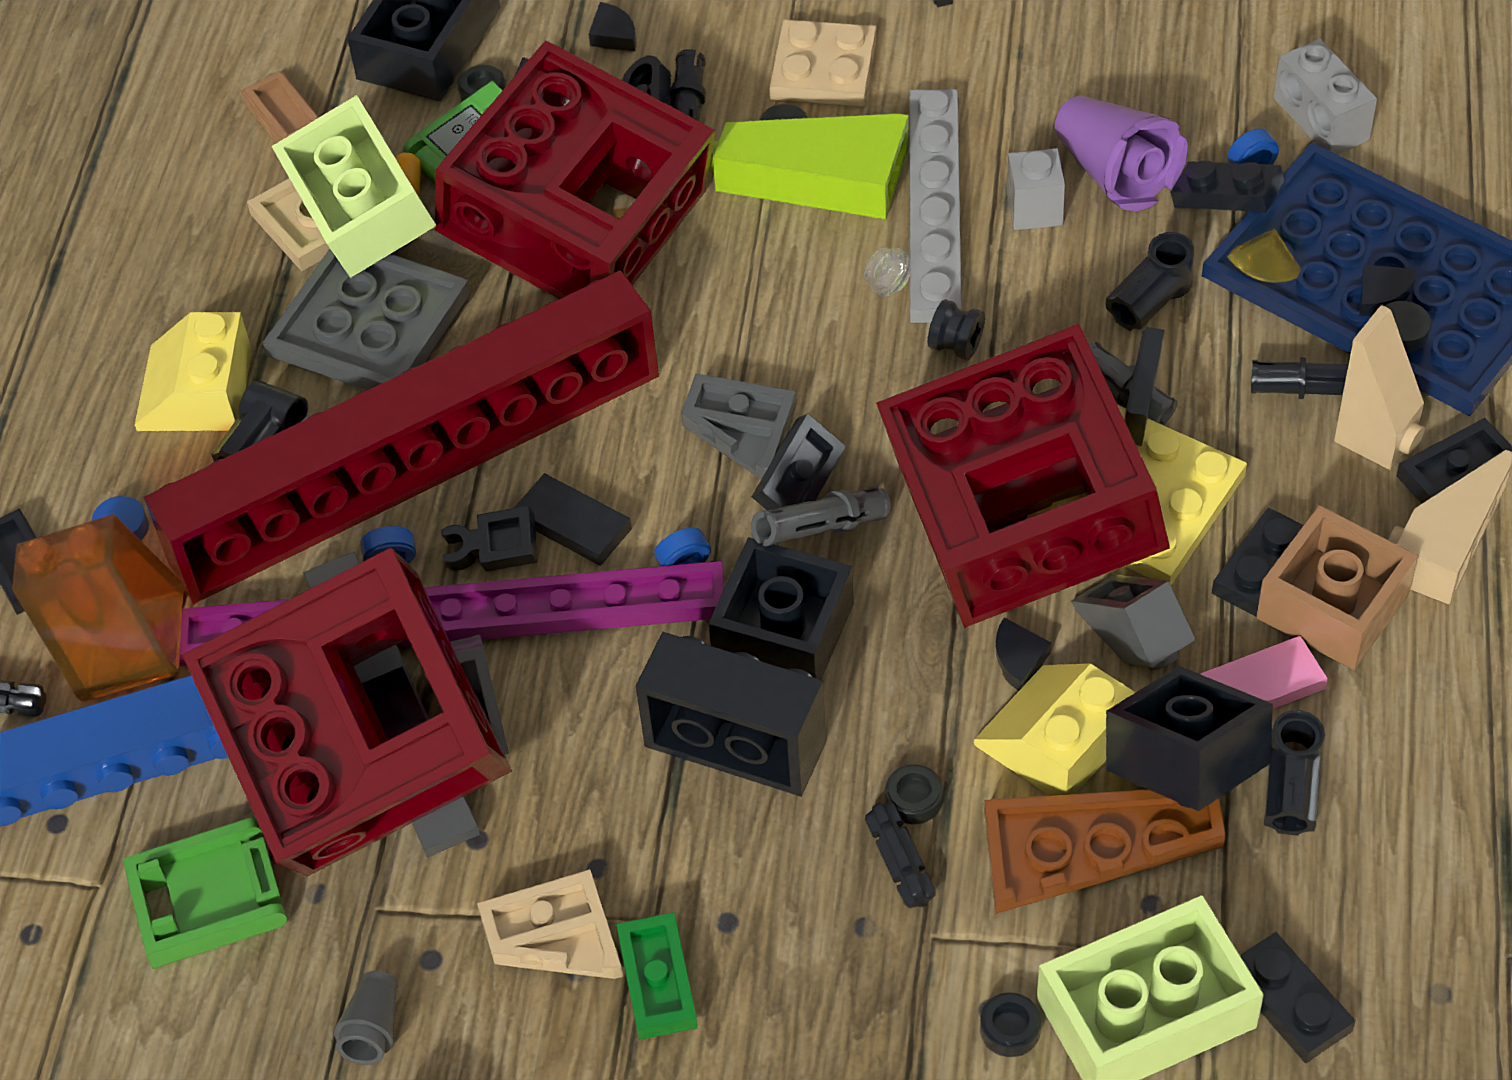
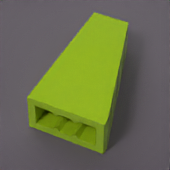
M881 114L726 122L719 141H714L709 170H714L715 191L886 219L909 150V115Z

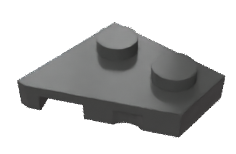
M695 373L681 412L682 424L692 433L762 479L786 438L797 405L796 391Z

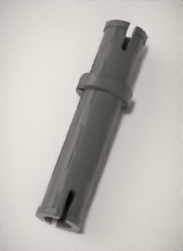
M872 486L855 492H849L844 489L835 490L819 500L756 512L751 521V531L756 542L759 544L763 543V546H770L786 540L806 537L829 530L836 533H844L853 530L860 523L885 519L890 512L891 502L889 495L883 488L878 490L879 486Z

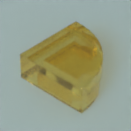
M1275 228L1233 248L1228 255V258L1239 270L1252 278L1265 282L1280 283L1296 279L1302 271Z

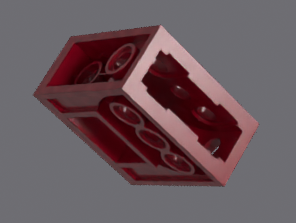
M545 40L435 169L436 227H434V231L558 299L586 287L595 280L603 279L620 270L633 286L706 192L715 130ZM606 183L636 199L620 220L590 204Z
M1080 324L876 403L898 465L964 628L1170 549L1157 489ZM1044 379H1055L1061 383L1060 386L1037 395L1032 392L1033 387ZM998 401L1006 402V404L983 412L991 403ZM950 418L959 422L958 426L940 433L932 434L930 432L931 427L941 419ZM1083 493H1085L1086 495L1085 497L1074 500L1072 502L1056 507L1044 513L1038 514L1031 518L1025 519L1023 521L1007 526L995 532L989 533L988 531L990 529L996 528L1008 522L1014 521L1021 517L1027 516L1039 510L1050 507L1054 502L1078 496Z
M392 548L182 654L276 863L308 877L512 772L417 572ZM409 638L443 709V713L388 740L354 666ZM319 789L317 795L312 800L314 793Z

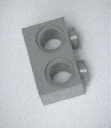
M1321 39L1279 56L1274 99L1315 144L1338 155L1370 140L1377 98Z

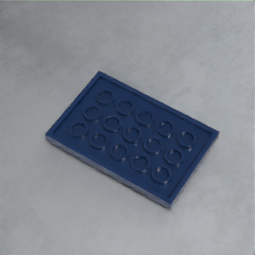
M1311 142L1283 173L1284 183L1267 212L1249 211L1203 262L1202 277L1351 354L1353 339L1373 316H1360L1363 266L1375 265L1416 269L1412 291L1406 299L1401 300L1418 304L1427 311L1431 319L1429 336L1425 345L1414 352L1407 353L1420 391L1471 416L1512 365V240Z

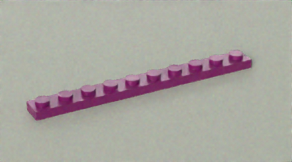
M722 561L424 587L450 642L480 635L481 640L710 620L725 589ZM289 599L178 609L176 656L180 666H187L182 654ZM408 638L396 644V646L405 647L412 646Z

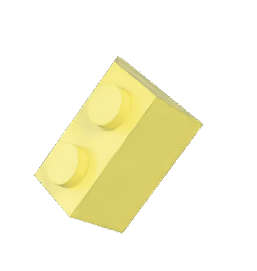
M190 312L151 345L135 420L137 431H229L239 417V405L246 390L252 356V348L241 312Z
M1091 663L1043 665L974 739V745L1049 796L1077 794L1106 761V710L1136 692Z

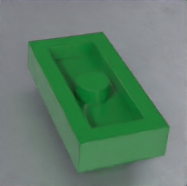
M675 912L616 924L638 1039L643 1040L697 1029V1017Z

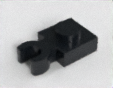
M529 506L478 514V529L468 530L462 525H450L441 530L442 537L448 544L463 542L459 551L443 555V562L451 570L466 569L476 559H479L480 565L486 572L538 563L535 515Z

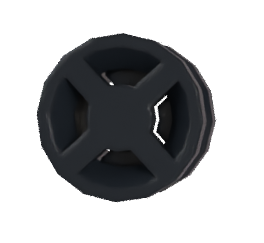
M947 299L942 300L930 324L927 339L928 347L937 351L948 348L954 350L959 358L971 359L982 337L985 313L975 308L964 311L959 309L955 302Z

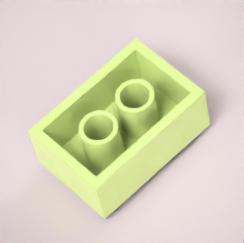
M357 95L272 146L324 240L350 278L436 227L435 222Z
M1202 895L1039 965L1037 1000L1082 1080H1141L1257 1028L1264 995Z

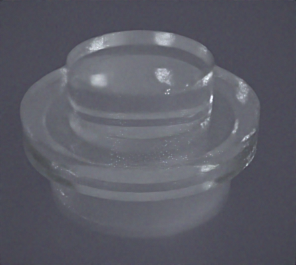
M882 247L878 249L866 264L864 271L865 281L870 284L871 290L881 297H887L900 291L910 277V258L906 252L899 248L889 249Z

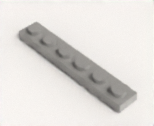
M958 89L910 90V323H931L938 305L944 299L955 302L958 308L961 309Z

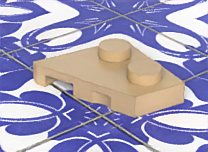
M591 870L477 903L494 964L611 979L623 977L621 963Z

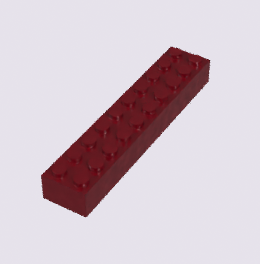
M621 270L603 279L595 280L586 287L559 300L549 302L540 309L517 320L505 323L464 345L456 346L449 352L418 367L410 368L401 375L374 388L364 390L353 398L321 413L313 414L292 427L275 435L267 436L258 443L231 456L214 461L209 466L191 475L164 485L159 490L144 496V500L169 565L194 605L658 378L659 372L651 309Z

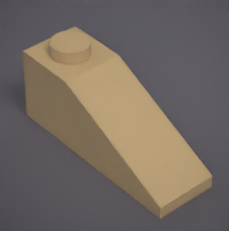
M1381 305L1353 339L1334 442L1391 470L1403 453L1410 456L1416 450L1423 437L1425 428L1419 425L1424 401L1392 311Z
M1508 450L1503 451L1416 507L1405 528L1397 525L1394 527L1389 541L1418 555L1410 590L1450 605L1508 486L1512 471V452Z

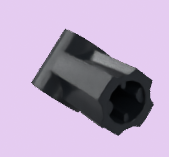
M1178 232L1162 233L1152 239L1148 247V256L1106 298V309L1112 314L1117 324L1129 331L1132 329L1141 330L1170 299L1180 298L1189 292L1193 280L1194 246L1192 241Z
M260 380L252 382L245 390L240 401L238 419L211 453L213 461L231 456L258 443L267 436L275 435L300 423L308 415V402L306 398Z
M1292 710L1281 714L1274 722L1272 729L1271 763L1268 765L1264 825L1274 829L1277 834L1298 836L1304 832L1314 831L1316 828L1321 751L1325 732L1323 725L1317 717L1302 710ZM1296 742L1302 744L1307 749L1295 751L1289 749L1284 744Z

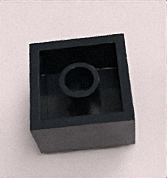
M748 537L708 623L711 646L731 653L745 652L753 655L761 662L787 670L791 668L800 669L809 673L814 678L822 680L854 605L852 566L775 544L763 546V543L759 544L755 539Z
M1178 666L1106 710V771L1127 779L1136 786L1147 788L1172 799L1183 807L1200 811L1271 763L1273 703Z

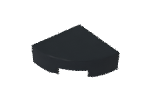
M599 2L588 34L590 46L635 51V26L630 16L617 6Z
M1364 265L1361 278L1360 316H1371L1381 305L1386 306L1389 303L1406 299L1412 291L1416 269Z
M1004 617L997 630L995 650L1005 680L1019 691L1051 654V642Z

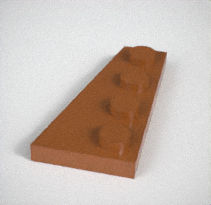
M1149 789L984 801L995 914L1224 847L1225 830L1219 798L1200 811L1183 807L1176 801Z

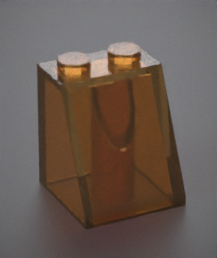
M114 514L17 544L12 590L73 693L81 702L179 674L184 583Z

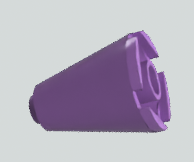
M1086 96L1071 98L1062 105L1057 113L1055 132L1058 138L1106 196L1123 210L1137 212L1155 205L1159 201L1153 197L1164 186L1171 190L1185 166L1188 149L1187 140L1180 135L1179 125L1167 117Z

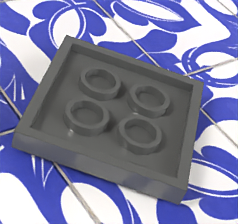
M329 249L262 342L266 356L369 390L401 375L410 368L418 367L425 363L470 296L469 279L392 254L350 278L332 250Z

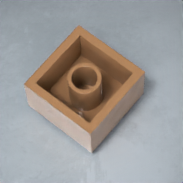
M1319 505L1263 579L1256 618L1292 638L1301 636L1307 646L1355 671L1409 595L1418 555Z

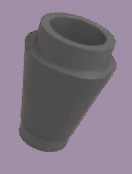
M369 971L363 975L361 983L358 985L334 1029V1036L337 1040L336 1049L345 1059L357 1064L371 1065L380 1062L384 1054L391 1050L393 1046L397 981L391 975L381 971Z

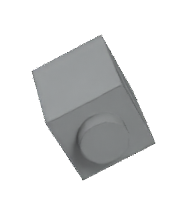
M1058 148L1008 153L1007 199L1013 230L1063 226L1065 182Z

